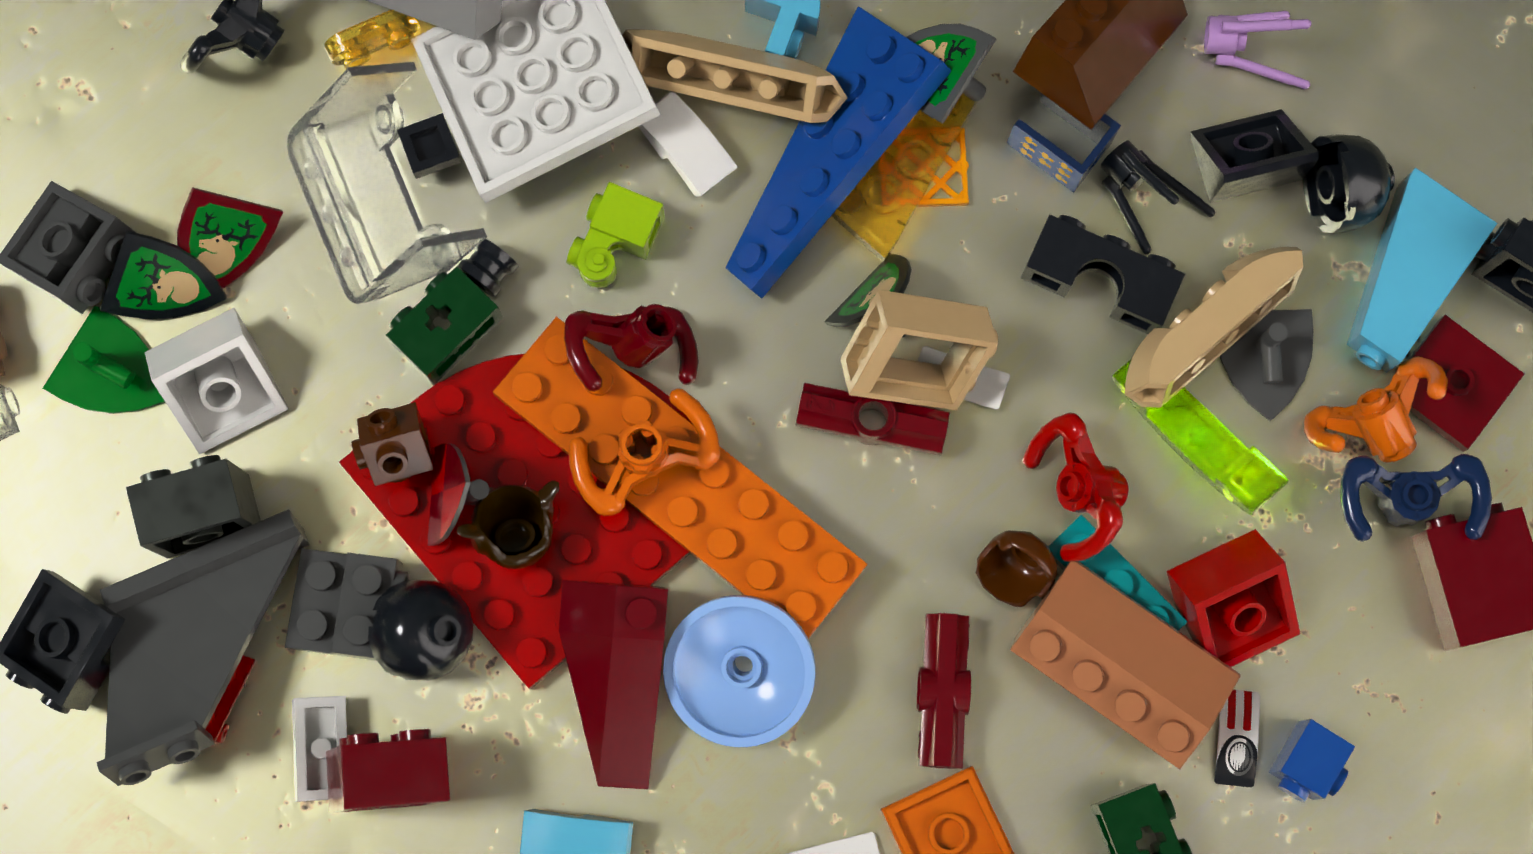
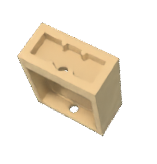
M878 290L840 358L848 393L851 396L957 411L967 393L973 390L977 377L988 359L994 356L998 346V334L993 328L987 307ZM904 334L954 342L941 365L891 357Z

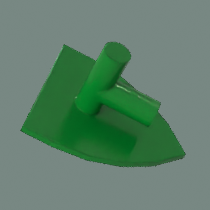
M97 306L93 307L42 388L61 400L82 409L109 414L137 412L165 403L151 381L145 352L149 350L135 331L115 316L100 311V308Z

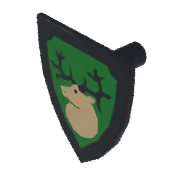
M126 231L100 306V311L142 319L177 318L203 311L226 300L227 296L214 274L190 253L177 245L155 237Z

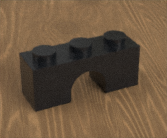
M1049 214L1021 279L1065 298L1078 275L1088 271L1100 272L1106 275L1116 288L1117 297L1109 316L1110 318L1146 334H1149L1154 328H1162L1185 273L1176 270L1175 264L1165 257L1150 254L1146 257L1130 250V244L1113 235L1101 237L1085 230V224L1078 219L1067 215H1060L1057 218Z

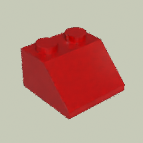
M1256 529L1167 571L1175 606L1180 615L1187 621L1185 626L1192 640L1230 667L1300 635L1286 563Z

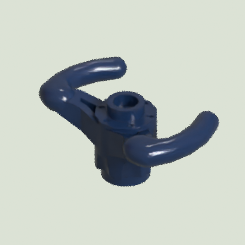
M1460 454L1454 457L1451 463L1439 471H1412L1409 473L1388 472L1377 464L1373 458L1366 455L1358 456L1346 463L1340 484V502L1345 521L1354 537L1362 542L1371 538L1372 529L1363 514L1360 503L1359 488L1361 484H1364L1378 497V508L1381 509L1383 515L1387 518V522L1394 526L1403 524L1413 526L1429 518L1438 509L1441 496L1462 481H1466L1472 490V506L1464 531L1465 535L1472 540L1480 539L1490 519L1492 494L1490 480L1482 461L1468 454ZM1447 477L1449 479L1441 486H1437V482Z

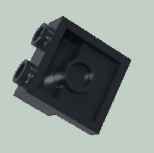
M1507 218L1496 233L1491 232L1475 255L1480 261L1471 275L1533 313V220L1529 221L1526 218H1522L1519 222L1515 223Z
M42 569L0 641V664L8 669L5 676L9 680L28 689L35 688L43 695L40 701L49 708L64 714H68L70 709L87 711L109 673L110 665L102 659L125 619L56 572Z

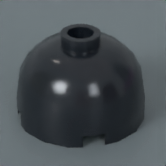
M1356 135L1319 136L1312 141L1311 144L1318 151L1319 160L1303 178V192L1310 215H1320L1322 221L1326 224L1318 227L1327 233L1346 232L1362 228L1381 215L1389 199L1390 191L1394 187L1395 176L1392 166L1387 162L1380 149L1372 141Z
M406 580L390 586L377 599L373 610H377L374 616L373 626L368 627V640L373 656L386 672L406 680L429 681L451 673L465 659L473 641L474 624L467 604L457 591L436 581Z

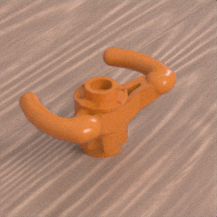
M1418 356L1405 360L1399 364L1397 372L1388 386L1384 389L1377 388L1367 391L1359 397L1357 404L1345 408L1322 405L1310 411L1304 419V433L1309 442L1321 450L1339 453L1345 448L1346 442L1341 435L1324 430L1329 429L1363 438L1373 456L1378 455L1382 462L1401 460L1410 455L1417 445L1414 439L1417 431L1409 417V412L1419 379L1426 378L1428 381V396L1432 399L1440 400L1445 396L1448 379L1445 371L1435 361Z
M681 388L674 389L669 396L671 404L682 411L694 425L699 435L697 444L666 437L663 430L654 428L646 420H639L637 424L629 428H623L618 436L619 450L617 453L619 461L606 489L599 488L592 477L588 463V443L586 440L577 437L570 441L569 465L574 483L583 499L598 514L603 516L614 515L624 508L625 500L632 487L678 464L691 466L698 470H705L714 465L720 456L718 433L710 415L698 400ZM669 449L684 452V454L678 452L669 454ZM626 470H627L630 475H628L627 477H625V479H624V481H623V483H622V485H621V484H619V483H620V481H621V479H622L624 473H625Z

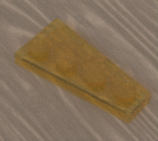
M963 93L943 124L919 110L831 215L884 264L978 102L972 101Z

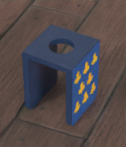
M1042 94L1040 102L1097 143V146L1081 164L1020 119L1013 125L1007 144L1074 193L1110 147L1121 125L1105 114L1091 130Z

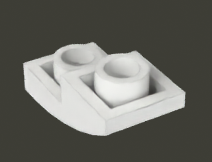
M669 92L655 103L660 116L638 126L661 159H669L695 197L705 194L738 167L706 125L675 92Z

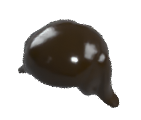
M552 480L539 491L523 485L499 486L489 491L486 498L478 501L471 515V524L458 526L457 533L462 537L470 538L472 546L479 554L487 556L490 560L504 568L521 569L529 567L538 562L551 546L554 514L553 499L559 491V483Z

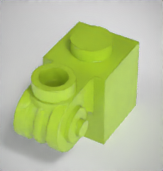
M609 182L603 195L596 193L593 197L586 215V220L591 222L589 225L590 229L585 239L578 236L575 238L569 250L566 263L578 269L581 278L590 287L600 289L609 286L616 279L617 275L616 264L612 255L614 251L622 250L644 260L647 259L665 218L663 204Z

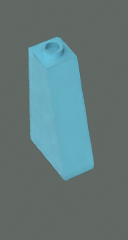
M1417 168L1408 174L1396 188L1347 345L1356 351L1357 359L1374 370L1382 369L1385 372H1389L1403 361L1498 224Z

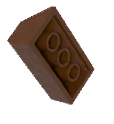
M1065 0L1033 35L1013 73L1092 130L1185 20L1188 13L1184 1Z

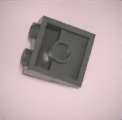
M51 181L0 253V264L37 286L48 295L78 313L83 314L88 306L96 305L103 299L106 292L105 281L114 269L126 231H135L116 216Z
M301 548L285 648L376 660L368 640V627L373 626L374 616L377 612L373 608L377 599L390 586L409 580L408 572L402 571L403 563L394 558L349 552L342 554Z

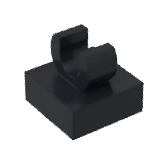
M443 113L397 129L416 179L462 163Z

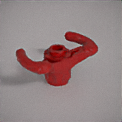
M1070 412L1053 418L1041 427L1031 440L1022 459L1023 464L1027 468L1034 469L1038 467L1051 444L1058 437H1063L1067 465L1058 476L1056 484L1058 501L1066 510L1089 513L1097 520V528L1091 536L1080 542L1062 546L1060 556L1062 560L1067 562L1086 560L1100 553L1113 541L1123 524L1121 507L1125 504L1129 491L1126 478L1117 468L1102 465L1094 452L1085 423L1077 414Z

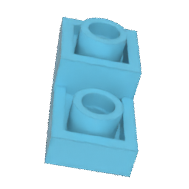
M539 809L525 810L520 854H630L633 822L590 814L574 816Z

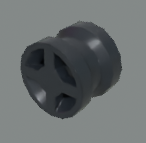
M479 237L474 244L475 252L469 259L461 260L457 267L483 292L496 297L501 291L500 282L506 275L514 274L519 265L500 247L484 237Z

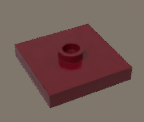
M1445 314L1437 321L1410 358L1419 356L1433 360L1440 365L1448 379L1446 394L1440 400L1430 398L1427 394L1428 381L1426 378H1420L1410 412L1464 452L1471 447L1525 373Z

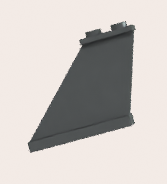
M289 509L100 590L104 605L125 619L110 648L105 759L96 762L99 772L117 786L141 783L147 780L153 771L169 764L189 762L197 758L201 750L215 745L213 737L206 730V727L297 550L309 546L304 528Z

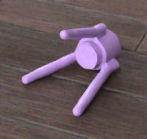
M1288 11L1237 16H1208L1205 27L1204 53L1216 54L1215 65L1233 66L1281 83L1308 89L1310 87L1308 80L1234 55L1236 51H1245L1247 32L1308 29L1312 23L1309 19H1289L1290 13Z

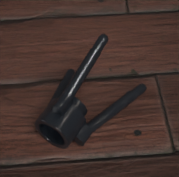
M1129 140L1116 147L1101 163L1100 167L1108 175L1102 181V184L1112 194L1144 254L1151 253L1152 249L1121 189L1125 186L1131 192L1146 181L1173 205L1179 202V198L1175 194L1177 193L1208 217L1215 215L1214 208L1152 162L1142 150L1139 151Z

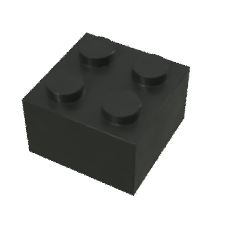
M210 455L191 461L189 463L191 469L171 474L169 469H162L140 476L141 483L126 487L140 546L165 558H170L190 552L260 522L249 474L228 459L221 460L219 455Z

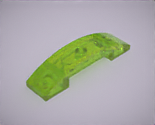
M1131 360L1112 375V380L1124 395L1126 376ZM1185 387L1161 408L1141 407L1125 395L1147 423L1194 471L1252 516L1288 484L1289 480L1254 446L1248 449Z

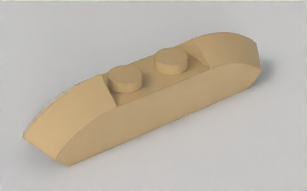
M626 29L622 35L646 86L809 123L828 122L848 98L834 75L818 66L795 58L669 31Z
M1277 247L1261 250L1244 256L1223 269L1222 273L1226 283L1223 280L1216 282L1207 291L1202 299L1203 303L1193 312L1189 308L1185 309L1174 319L1169 328H1154L1144 338L1130 362L1125 382V395L1141 407L1161 408L1294 292L1303 269L1302 250L1297 247Z

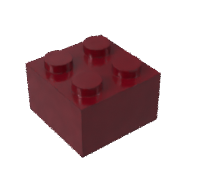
M430 729L400 731L399 734L390 735V742H379L378 733L347 735V738H340L339 746L326 751L329 813L422 806L450 801L446 737L431 738Z

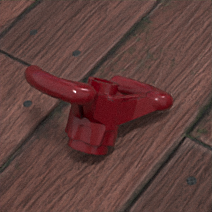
M651 304L647 307L641 305L633 313L620 316H609L581 310L570 314L565 320L564 342L567 357L575 374L589 391H598L602 387V378L588 358L583 343L584 337L611 346L616 357L621 362L634 368H642L652 363L673 344L672 338L675 337L680 352L678 378L684 385H690L695 382L699 363L697 343L690 325L678 309L659 304Z

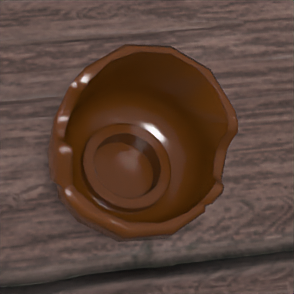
M1013 530L998 534L987 544L977 558L975 571L985 590L997 600L1014 607H1023L1036 596L1043 598L1055 583V578L1058 575L1057 561L1048 545L1031 532Z

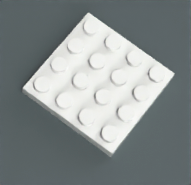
M502 0L501 22L476 40L438 26L411 39L479 196L485 203L660 116L657 106L606 0Z

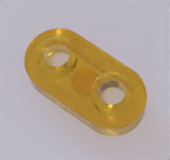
M389 10L336 33L324 43V47L333 65H344L345 69H354L367 63L372 58L371 54L388 47L389 50H398L412 43L411 39L415 38L414 34L420 29L421 25L416 18Z

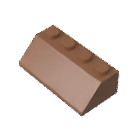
M1070 561L1016 635L1010 649L1178 769H1181L1209 732L1240 678V673L1079 561Z

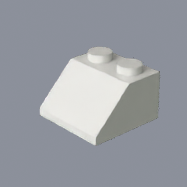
M235 308L145 352L151 381L199 455L288 410L287 404L257 344Z

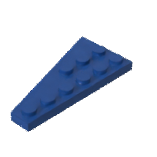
M859 6L826 68V71L835 76L848 98L828 122L809 123L799 121L725 267L761 299L951 73V70L942 60Z

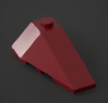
M573 580L562 581L559 634L597 786L649 788L668 599V589L665 587Z

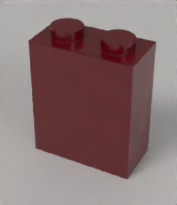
M1502 502L1491 504L1490 519L1482 537L1477 540L1469 539L1465 535L1464 529L1468 520L1457 522L1455 514L1425 521L1427 530L1411 536L1444 651L1533 630V541L1522 507L1504 511Z

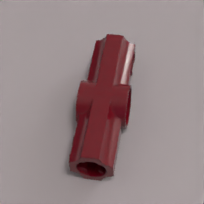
M804 383L796 426L856 438L859 442L866 445H877L880 443L941 456L950 412L900 402L851 396L847 391ZM866 409H876L884 415L886 424L881 429L869 430L861 424L859 414Z
M926 613L923 667H919L917 681V712H921L918 736V766L963 768L965 715L969 714L971 701V671L967 670L969 616L951 613Z

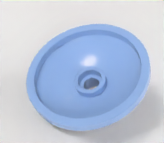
M729 595L712 599L690 612L673 632L665 651L663 663L665 689L677 715L691 730L701 737L730 747H752L775 740L791 729L801 718L810 702L816 678L814 653L802 627L781 607L762 598L747 595ZM739 656L749 658L752 662V669L747 672L740 671L736 667L735 659Z

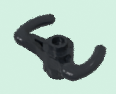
M223 0L210 18L218 26L215 30L208 32L206 36L201 35L196 38L181 59V68L186 73H194L208 55L235 48L252 60L256 56L261 61H264L285 30L277 25L278 19L262 9V0Z

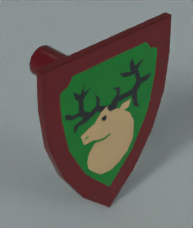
M192 187L178 226L177 246L203 263L214 274L223 289L243 275L263 254L275 233L283 211Z

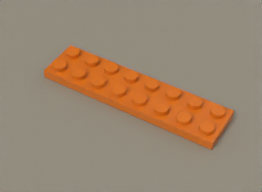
M557 316L493 391V394L566 454L569 455L570 441L577 437L585 439L588 443V463L591 474L606 486L619 461L617 453L619 450L618 436L623 428H629L637 424L639 420L649 421L654 428L663 430L666 437L695 444L699 441V435L693 424L586 339H583L588 358L602 378V387L598 391L592 392L587 390L575 374L567 357L564 342L565 323ZM721 447L719 459L710 468L698 470L691 466L678 464L632 487L625 500L739 593L762 598L788 612L802 627L808 639L868 565ZM669 449V454L675 452L684 454V452ZM626 470V472L624 473V475H623V477H622V479H621V481H620V483H619V484H621V485H622V483H623L625 477H627L628 475H630L627 470Z

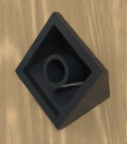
M1282 109L1190 131L1192 146L1210 203L1301 181L1319 160L1316 148Z

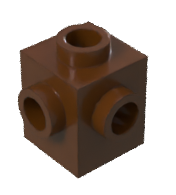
M416 402L393 409H378L368 416L357 419L359 439L351 441L353 453L359 469H369L375 486L389 482H402L413 475L434 470L430 441Z

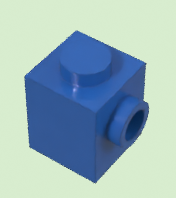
M1312 719L1298 721L1269 773L1281 780L1278 788L1296 800L1305 803L1308 797L1312 800L1325 799L1328 794L1334 796L1344 784L1348 770L1343 767L1355 746Z

